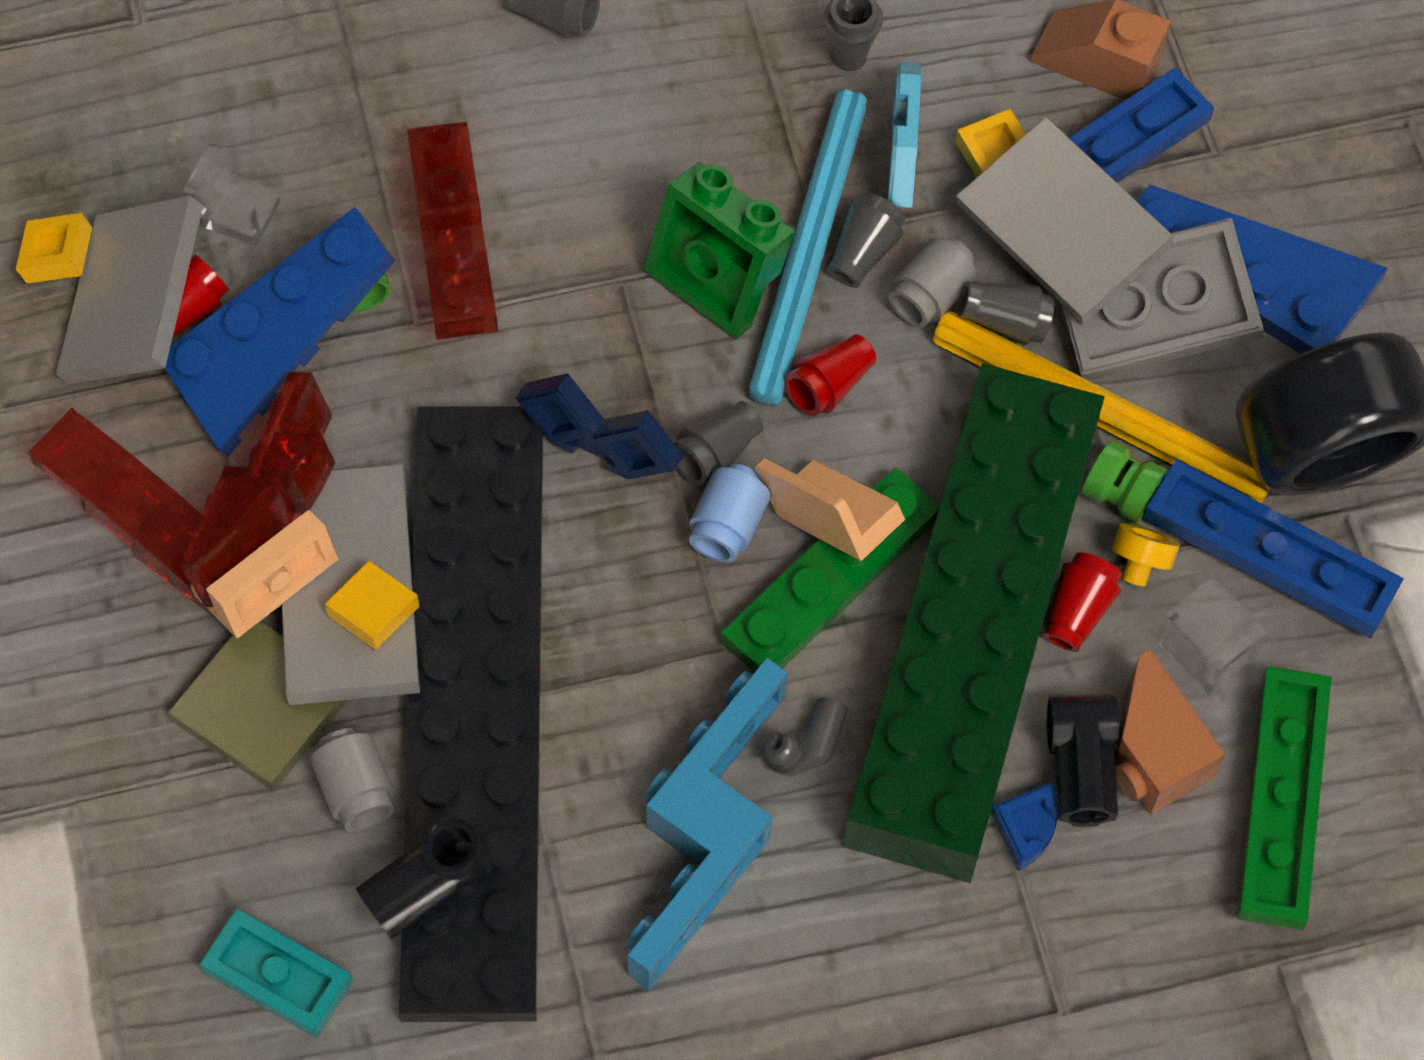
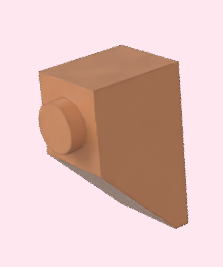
M1108 0L1054 11L1031 55L1030 62L1127 100L1150 84L1161 62L1171 21L1120 0Z
M1149 649L1139 655L1130 680L1119 734V746L1114 759L1116 779L1121 789L1131 800L1137 801L1139 799L1148 813L1152 815L1215 778L1225 753L1154 653Z

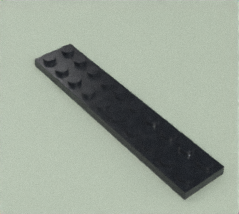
M521 406L417 407L412 586L413 592L418 595L419 608L414 613L420 693L409 694L404 853L421 842L425 829L433 821L443 816L457 815L468 819L476 826L493 855V867L488 879L480 887L468 892L455 893L401 932L399 1017L401 1022L537 1021L543 429L533 422ZM458 842L451 845L445 851L443 865L456 866L463 863L470 855L472 844Z

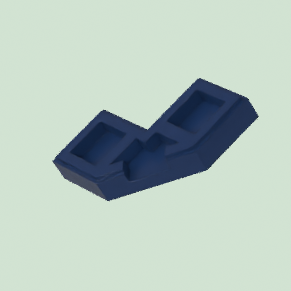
M568 373L527 382L515 397L533 422L543 429V434L551 444L572 454L578 447L607 460L606 469L626 479L674 471L683 457V454L649 410L604 419Z

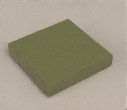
M260 621L238 639L234 635L230 637L169 710L168 714L172 722L274 792L348 700L289 705L286 695L284 637Z

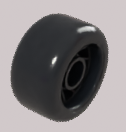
M1379 332L1357 335L1299 354L1272 368L1249 384L1237 401L1235 416L1253 467L1262 484L1268 490L1284 496L1325 491L1373 475L1400 462L1424 446V366L1414 346L1406 338L1394 333Z

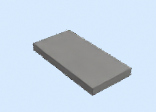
M403 464L277 475L278 516L287 510H292L297 516H301L307 510H310L325 524L339 559L282 604L288 704L299 705L420 693L415 613L377 650H374L328 617L325 603L368 561L413 591Z

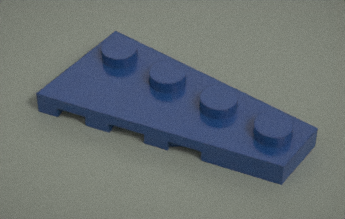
M1151 184L1137 200L1170 233L1232 218L1264 332L1300 354L1338 341L1382 282L1388 269L1387 267Z
M356 207L170 346L165 370L217 449L227 457L241 443L240 433L257 413L264 416L280 397L276 391L298 365L301 364L305 367L321 349L317 346V343L336 321L344 322L395 262V259L369 222Z

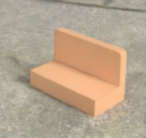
M763 458L754 466L760 481L771 493L770 501L779 518L860 561L905 520L897 501L814 459L798 474L766 458Z
M287 510L191 584V589L195 597L238 639L339 559L324 523L310 510H307L301 516H297L292 510Z

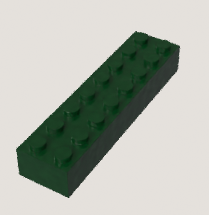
M982 363L848 816L843 847L971 883L1105 396Z

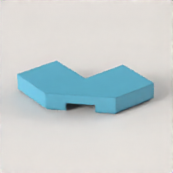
M899 61V65H896L887 191L888 201L897 207L912 208L922 76L921 65L917 62Z

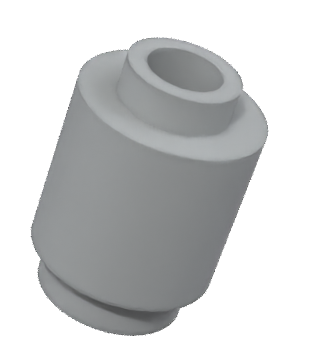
M931 238L894 278L893 289L888 294L890 305L903 320L915 327L923 328L929 322L939 321L960 298L965 283L967 281H976L977 271L974 266L975 259L973 254L963 243L956 239Z
M344 728L323 737L318 743L319 749L311 756L310 763L332 817L335 820L342 821L345 830L349 832L366 830L387 820L395 810L391 801L395 791L372 736L368 733H356L352 728Z

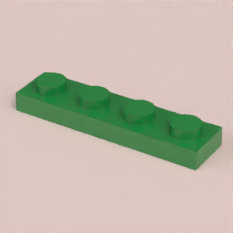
M895 467L873 490L897 501L905 520L862 561L819 539L721 632L720 643L754 673L766 658L783 669L936 522L940 504Z
M1271 666L1266 667L1262 676L1236 917L1238 920L1303 930L1308 923L1332 676Z

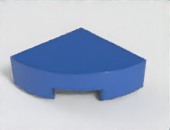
M1053 782L995 804L992 807L991 815L1018 871L1034 863L1045 852L1053 837L1059 808L1058 796Z

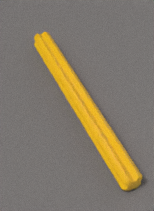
M946 312L935 328L933 337L935 344L980 367L983 363L1105 396L1097 427L1172 465L1177 459L1261 504L1266 499L1270 490L1262 484L1251 462L966 318L959 317L955 312Z

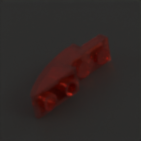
M467 121L407 129L436 340L498 332L496 308Z
M312 372L288 373L278 398L271 404L269 418L258 444L250 452L248 466H224L213 493L206 500L204 514L192 541L184 549L181 563L185 576L191 582L204 607H214L206 588L299 516L311 509L336 463L323 438L332 418V413Z

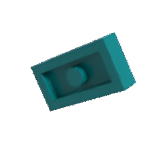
M239 909L235 910L199 964L202 973L316 1039L353 983L351 973Z

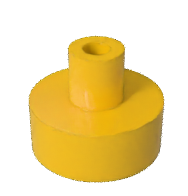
M1120 523L1111 549L1118 555L1128 559L1122 579L1128 583L1145 587L1152 567L1164 570H1171L1173 568L1180 543L1152 529L1134 524Z

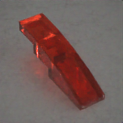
M71 408L28 452L32 464L80 499L83 510L129 544L135 558L216 618L195 597L191 584L237 549L238 546L131 453Z

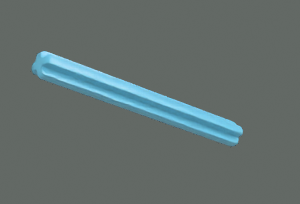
M842 89L836 93L750 382L749 396L757 403L775 406L782 400L785 390V377L790 373L866 112L867 98L861 92Z

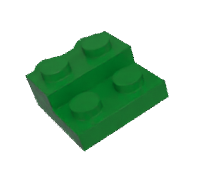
M697 162L669 183L643 270L738 339L752 327L766 285L781 274L795 230L781 221V212L774 204L765 200H752L732 185V176L727 170L720 166L704 165L701 162Z

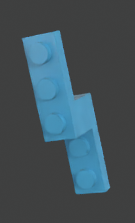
M768 658L753 675L745 671L736 679L725 696L724 703L728 705L714 723L706 719L695 729L684 748L688 755L674 772L668 768L661 771L651 783L644 796V800L648 803L646 805V828L699 866L696 868L688 864L679 873L667 892V897L671 899L670 903L657 919L647 915L637 925L626 943L625 948L630 951L627 955L628 976L648 991L651 990L770 840L772 816L720 779L786 697L788 672Z

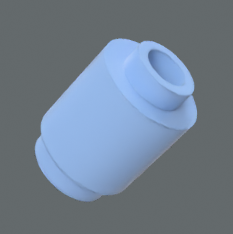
M732 464L729 468L720 467L713 471L689 522V527L692 531L689 543L700 554L715 561L730 563L735 561L738 553L747 550L771 498L769 489L760 481L754 469L741 464Z

